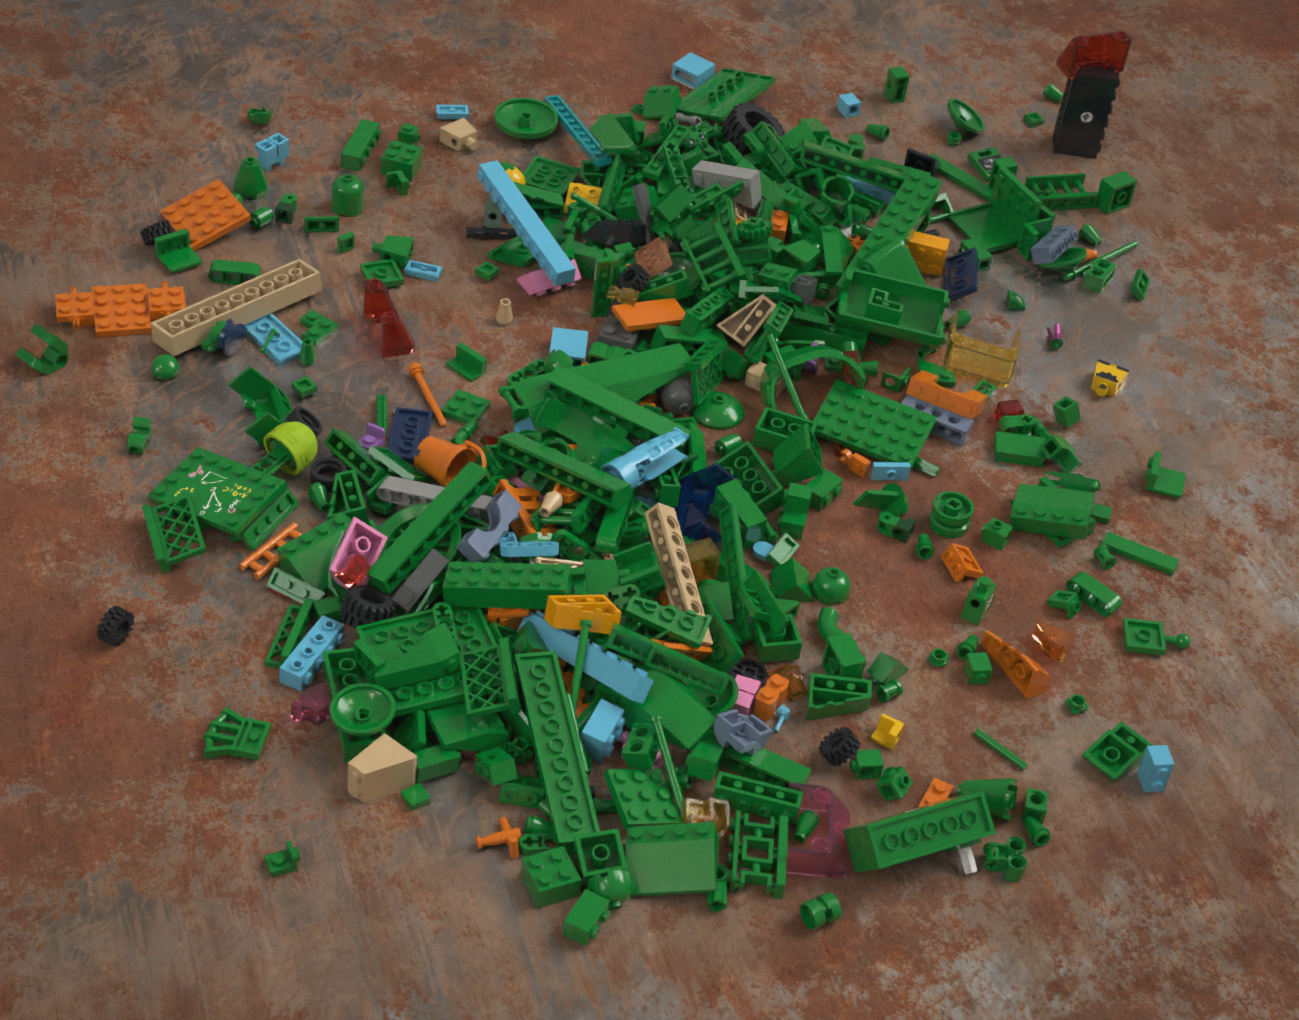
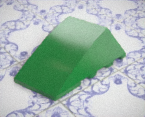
M650 667L646 671L648 673L647 677L654 680L643 704L630 700L623 695L621 697L618 707L624 709V725L632 729L634 723H650L649 718L661 715L662 720L660 721L667 743L690 751L714 726L716 718L683 680Z

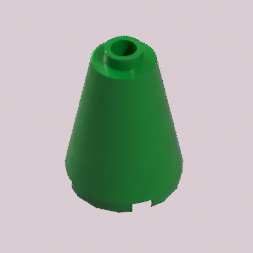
M1013 778L964 780L962 784L959 783L957 796L984 791L990 814L1004 821H1010L1013 815H1010L1009 812L1010 809H1015L1018 786L1014 784L1018 781Z

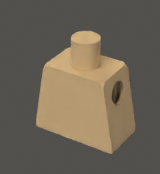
M461 118L440 127V142L457 151L467 148L475 150L478 147L477 130L465 118Z

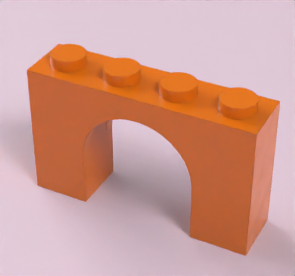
M924 370L911 377L906 391L908 395L969 419H974L983 411L988 395L972 389L967 393L948 390L936 384L939 376Z

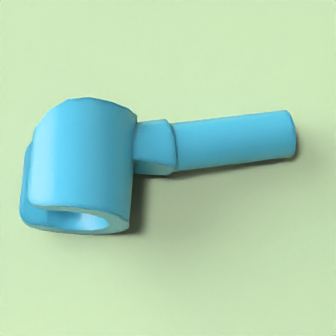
M781 705L776 711V715L780 717L773 729L776 733L779 731L784 720L787 721L789 719L790 709L784 705Z

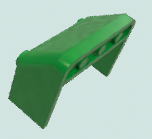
M610 112L589 128L600 142L601 146L599 148L605 155L608 154L612 158V162H614L616 154H621L625 163L647 164L639 149Z
M249 366L230 381L228 386L241 395L242 405L247 410H252L257 419L245 429V433L254 438L260 446H264V436L278 425L286 423V418L292 412V407L288 397L278 386Z

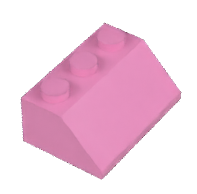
M575 259L570 260L576 268L574 281L566 283V287L576 285V281L581 279ZM543 269L517 278L519 284L529 295L536 293L537 296L546 294L548 289H551L552 292L562 289L561 285L555 286L548 279Z
M353 517L329 568V572L335 582L347 590L354 585H366L368 582L366 572L378 560L388 537L358 518Z

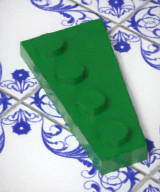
M631 596L623 614L661 633L669 630L668 636L696 649L700 648L713 617L708 614L705 616L697 615L696 611L687 610V612L677 610L676 606L672 605L661 606L656 601Z

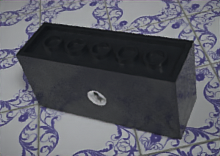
M1073 57L1052 135L1053 153L1096 159L1097 153L1101 152L1102 145L1100 143L1105 138L1104 129L1108 127V115L1112 113L1113 108L1111 104L1116 99L1115 90L1120 85L1117 63Z

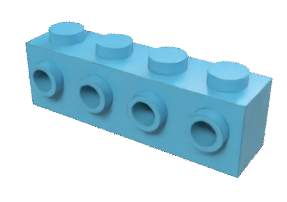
M322 615L279 668V682L301 692L306 685H310L314 675L323 668V651L335 650L338 645L344 642L346 636L344 624Z

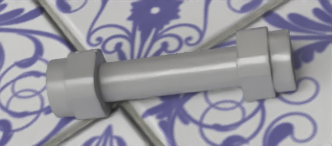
M675 113L673 119L679 120V123L686 122L691 126H700L702 122L699 116L689 117L684 116L683 113Z

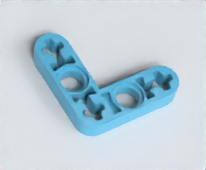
M506 532L500 536V542L497 544L500 555L504 557L555 556L559 554L558 542H518L513 532Z

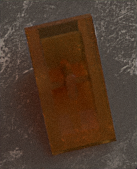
M782 665L767 672L769 678L774 674H778L789 680L786 697L790 702L807 694L799 665Z

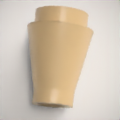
M507 298L500 300L496 314V320L500 325H509L513 320L511 301Z
M556 491L546 493L539 509V514L542 517H549L550 514L562 506L563 498L561 494Z

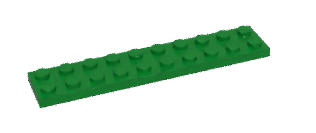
M556 651L515 654L513 660L557 847L573 846L574 835L599 832L600 829Z

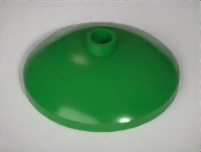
M951 98L948 101L947 108L957 128L971 133H982L985 126L982 119L969 105L956 98Z
M1069 247L1052 263L1038 265L1050 271L1067 273L1085 260L1087 250L1080 247Z
M683 252L669 253L673 265L652 277V280L685 269L691 290L694 292L700 286L702 280L690 255L686 256Z
M712 391L699 405H695L690 412L699 424L710 429L726 430L734 428L742 422L745 410L742 403L731 394Z
M729 675L730 680L722 696L693 684H687L715 718L718 714L729 711L737 701L739 688L731 675Z
M358 683L342 689L334 696L330 704V716L334 725L341 731L356 736H366L380 732L392 722L396 712L395 700L391 693L385 688L371 683Z

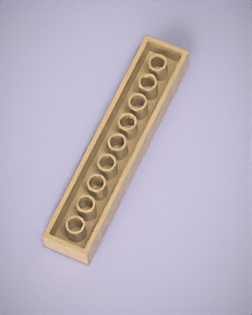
M301 259L292 261L151 322L153 342L172 356L180 355L182 352L200 345L210 330H212V327L216 326L217 321L232 319L235 325L240 323L245 325L322 291L321 272Z

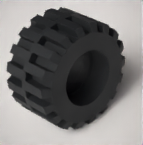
M354 585L349 587L346 592L340 616L346 624L356 629V626L393 618L397 604L392 600L393 597L390 594L383 592L377 587Z

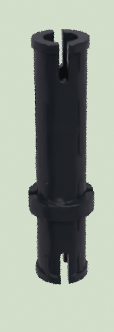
M466 227V238L474 237L485 240V238H515L518 236L513 228ZM494 232L507 233V234H494Z

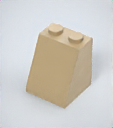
M384 733L348 762V792L352 797L358 798L364 803L415 785L417 756Z

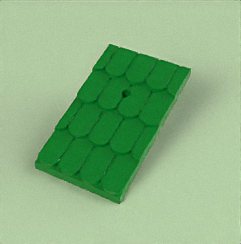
M723 68L681 98L682 103L676 113L687 114L690 117L699 116L701 119H712L715 122H724L734 106L754 100L761 92H765L775 83L776 79L772 76Z

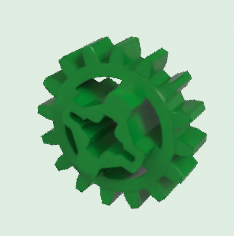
M754 217L748 218L747 221L742 220V223H737L738 236L741 239L745 238V240H760L761 237H767V235H771V232H773L772 221Z

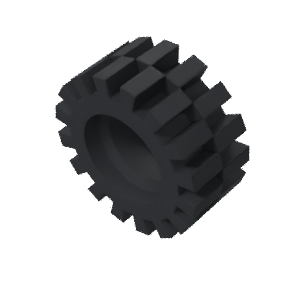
M163 220L143 228L140 231V235L145 246H153L155 244L154 238L173 233L174 231L169 220Z
M632 264V267L630 265L627 266L628 269H624V272L619 274L620 277L617 278L618 282H616L617 287L631 297L632 295L636 296L637 293L640 294L642 289L645 290L644 286H648L649 283L647 281H650L649 274L639 264Z
M113 606V608L108 609V613L105 612L103 614L105 617L100 619L101 624H98L97 628L99 630L96 631V634H98L97 637L100 640L116 647L121 645V642L126 641L125 637H129L130 634L128 633L133 630L131 626L134 625L135 622L133 620L135 618L129 611L119 606Z
M841 727L840 730L836 728L835 732L831 731L828 737L825 736L823 738L825 741L820 742L819 752L830 765L836 766L837 764L840 766L842 762L844 764L847 763V759L851 760L853 754H857L860 742L848 727Z

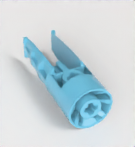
M674 427V431L653 438L633 448L632 451L604 464L601 467V471L630 483V491H632L640 484L662 474L682 459H687L686 455L675 448L688 439L689 435Z

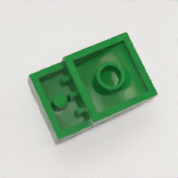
M1121 721L1114 729H1108L1082 754V757L1113 781H1117L1136 769L1141 763L1146 747L1153 745Z

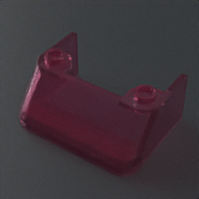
M790 782L789 789L803 792L800 805L801 810L827 812V837L814 838L810 849L789 847L786 873L836 879L847 877L851 867V858L843 829L850 828L849 810L825 786Z

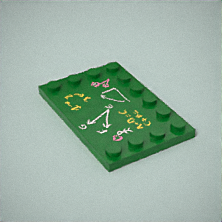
M197 447L147 497L149 501L161 505L190 494L198 521L237 537L287 488V483L285 480ZM188 502L181 504L178 508L184 510Z

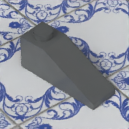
M433 548L405 581L392 600L407 612L413 609L431 583L434 582L448 564L449 560Z

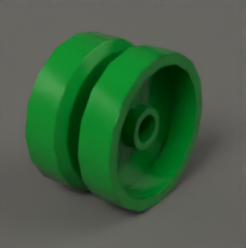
M945 491L935 496L932 503V510L928 519L930 528L937 535L945 538L954 539L964 536L970 527L974 504L967 496L959 492Z

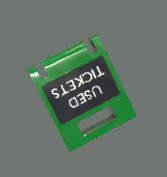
M995 147L969 152L967 157L985 181H989L994 159L1003 158Z

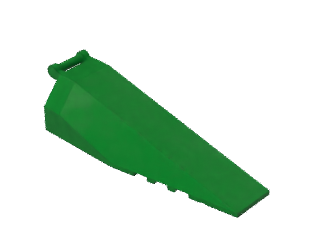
M681 343L568 368V370L637 404L645 395H652L655 393V389L662 385L667 386L672 381L690 372L691 370H684V363L691 356ZM551 373L529 377L510 386L504 385L499 388L500 396L505 398L515 417L528 413L535 431L540 432L544 438L557 435L560 438V433L535 423V419L546 398L565 402L544 391ZM520 400L522 406L518 405L516 402Z

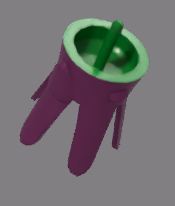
M1055 324L1054 335L1050 328L1047 327L1049 344L1055 349L1062 347V337L1065 330L1063 329L1060 335L1058 324Z

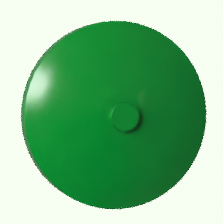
M514 98L506 100L497 106L494 121L502 132L510 136L522 139H537L555 131L558 125V114L552 106L543 101L532 98Z

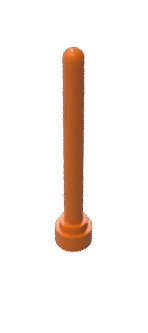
M417 362L410 364L407 368L410 377L416 379L439 425L445 427L447 422L422 376L423 368Z

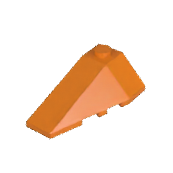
M989 630L984 632L981 646L1027 699L1047 692L1051 677L1038 663Z

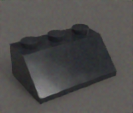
M605 218V221H597L584 233L583 237L605 245H619L630 242L631 245H643L646 225L639 223L640 220L630 218V221L618 218L617 221Z

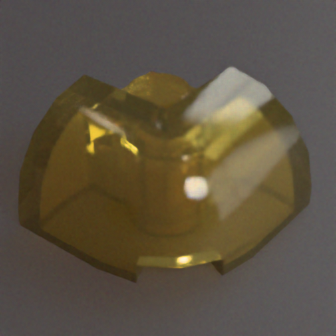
M710 797L706 801L685 798L682 801L683 821L681 824L715 822L719 837L723 836L729 828V801Z

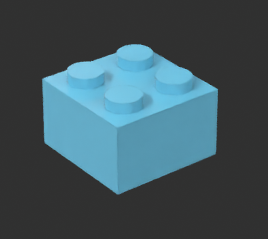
M603 699L600 700L581 734L586 752H590V758L599 763H602L605 757H610L614 749L612 745L615 740L619 741L623 733L622 727L625 723L623 718L624 709Z

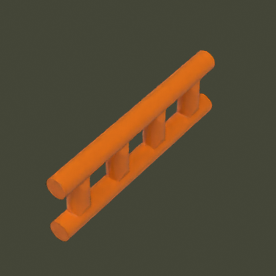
M292 522L238 564L239 568L244 571L247 567H250L256 571L253 574L255 579L259 580L279 564L278 555L276 556L269 550L275 545L281 547L286 544L283 539L288 535L293 538L302 535L296 530L298 528L297 523ZM261 556L269 560L264 566L255 562Z

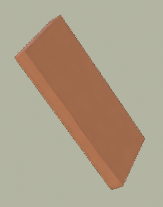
M660 236L634 252L636 264L644 268L649 274L650 279L673 265L666 241L662 240Z

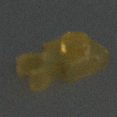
M610 285L606 297L611 299L617 298V302L635 306L640 292L624 287L621 290L616 286Z

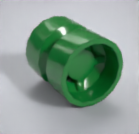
M831 892L819 895L816 899L812 898L805 901L799 907L803 923L812 931L823 927L825 923L829 924L839 920L842 916L840 903Z

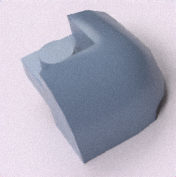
M737 709L718 714L714 723L715 735L722 747L732 745L741 754L744 752H748L750 755L757 753L768 742L773 733V730L753 714L750 717L740 714Z

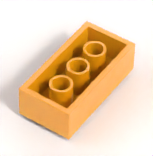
M917 231L914 233L907 247L920 273L941 277L950 239Z

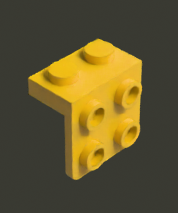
M570 182L564 213L568 214V206L575 202L570 198L573 192L597 206L602 188Z

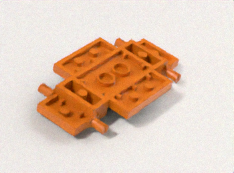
M164 281L160 283L161 288L147 289L146 283L91 287L92 292L77 293V288L73 286V291L71 286L69 288L70 294H55L57 323H72L74 330H76V327L79 330L80 327L95 326L96 337L152 334L151 322L186 308L184 287H168V282L165 281L164 285Z

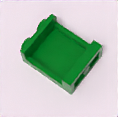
M650 541L613 555L618 570L629 568L630 575L620 579L622 586L633 584L643 593L665 585L657 556ZM629 589L630 592L625 595L631 597L636 594V591Z

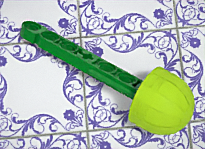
M286 422L278 425L264 436L263 442L268 454L251 468L269 475H273L279 469L289 475H298L312 463L317 454L318 444L315 434L308 426L300 422ZM271 465L269 468L263 469V467ZM188 517L185 523H188L191 518ZM198 521L201 532L209 527V525ZM190 529L188 532L194 534L195 530Z

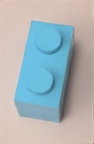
M1167 745L1146 747L1137 771L1144 792H1162L1165 790L1175 765Z

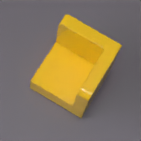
M881 714L878 726L872 734L871 740L893 750L901 738L905 723L888 715Z

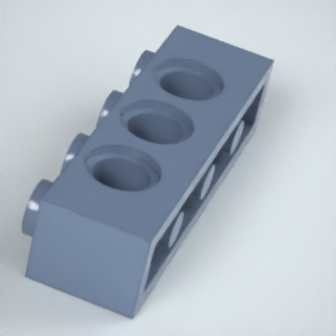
M1074 225L1056 226L1031 248L1033 264L1052 263L1077 241V231Z
M908 394L901 403L937 417L931 434L963 446L971 433L974 420Z

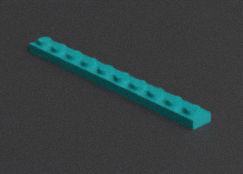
M561 96L544 97V102L555 109L560 123L596 167L611 165L612 158L602 152L599 148L601 145Z

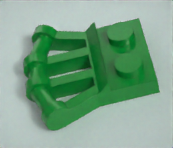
M224 708L215 720L210 721L208 725L209 730L203 736L205 741L204 758L213 759L216 756L232 755L236 759L244 757L259 760L271 731V723L245 718L229 708ZM231 720L236 724L226 723L225 721ZM221 731V732L236 734V737H235V736H230V735L221 734V733H219V732ZM216 742V743H221V744H225V745H223V746H214V743Z

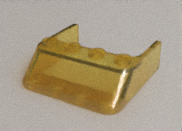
M954 312L948 327L943 361L944 368L953 373L977 380L982 379L1000 387H1008L1018 359L1021 332H1016L1010 349L999 347L995 344H989L959 334L956 331L958 313Z

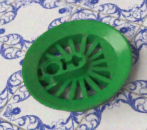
M429 503L416 504L404 508L391 516L382 525L379 532L388 538L379 558L422 513ZM458 521L433 547L447 558L449 562H454L458 552L456 546L461 541V527ZM431 550L423 557V559L411 570V572L401 582H405L411 576V574L416 570V568L421 564V562L426 558V556L431 552ZM447 564V565L445 566V568L441 571V573L438 575V577H439L440 575H442V574L447 570L448 564Z

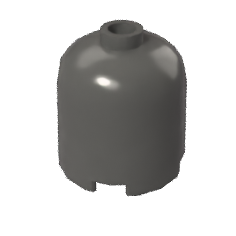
M688 374L672 381L667 386L662 385L655 389L664 408L669 413L672 412L673 415H683L695 406L692 383Z

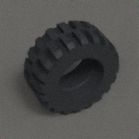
M741 103L733 107L724 121L722 134L723 138L726 139V143L731 142L740 154L745 156L752 152L745 144L743 134L752 131L761 121L770 124L780 137L784 135V129H782L778 119L774 118L764 108H760L755 104Z

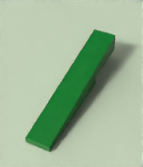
M615 622L606 638V647L641 660L648 667L720 696L723 695L730 680L729 675Z

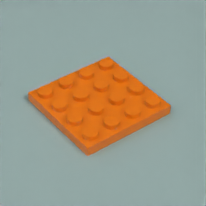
M220 179L160 210L162 217L165 220H169L175 232L182 229L189 231L190 248L194 251L252 220L251 215Z

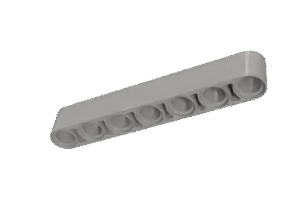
M387 476L377 489L376 494L379 499L385 502L412 506L424 503L430 504L445 487ZM481 495L464 514L489 523V516L485 508L493 497Z

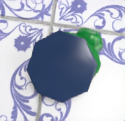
M232 319L217 321L216 326L212 327L207 337L201 342V347L204 351L211 353L223 349V352L230 356L240 348L241 343L246 337L247 327L241 323L235 325Z

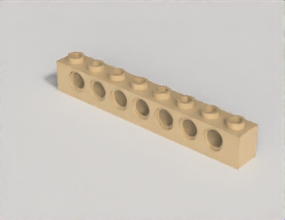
M657 503L645 512V516L665 582L669 603L672 606H676L677 610L685 612L692 610L696 611L697 615L705 616L675 508ZM709 627L701 646L710 647L713 645Z

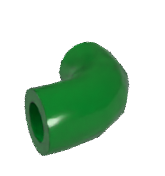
M823 607L816 623L819 636L825 643L827 637L846 634L837 627L836 623L839 619V614L831 607Z

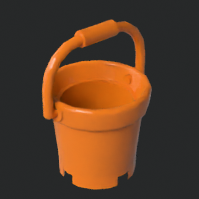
M428 436L423 439L417 448L420 450L419 456H414L415 467L436 480L442 487H446L469 461L477 464L475 450L481 457L482 467L486 468L487 465L483 450L476 444L466 440L464 444L456 445L436 436Z

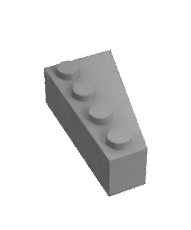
M702 160L692 169L693 184L705 189L718 183L725 189L741 180L743 182L742 192L737 197H732L733 201L753 209L762 199L759 170Z

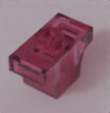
M322 682L291 703V718L295 722L305 720L318 726L331 717L330 704L332 700L328 698L329 686Z

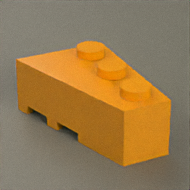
M551 595L547 599L544 619L552 628L581 631L580 620H589L593 622L589 632L609 634L614 622L620 624L622 612L605 595Z

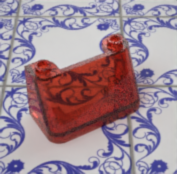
M1125 31L1076 36L1058 56L1056 66L1068 79L1075 78L1079 68L1102 65L1105 69H1108V67L1115 68L1116 73L1123 72L1132 39Z
M377 278L364 280L363 314L365 319L373 317L376 319V323H382V346L380 347L382 358L413 353L415 351V340L399 306L385 284Z

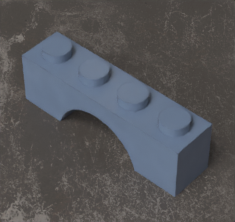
M507 490L496 494L485 508L489 516L487 532L477 528L466 533L456 548L470 562L485 561L490 555L489 551L500 542L499 537L509 530L508 525L519 516L518 512L522 506Z

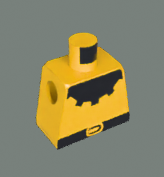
M1098 359L1092 378L1091 389L1095 390L1098 396L1108 395L1114 397L1125 385L1130 370Z

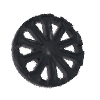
M751 659L740 660L729 672V675L734 679L737 675L761 681L760 688L764 687L768 677L766 668L761 663Z

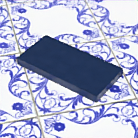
M975 247L945 259V290L949 291L948 298H950V302L978 292V253Z
M396 407L388 449L409 464H414V456H419L420 450L417 449L419 444L430 434L433 411Z

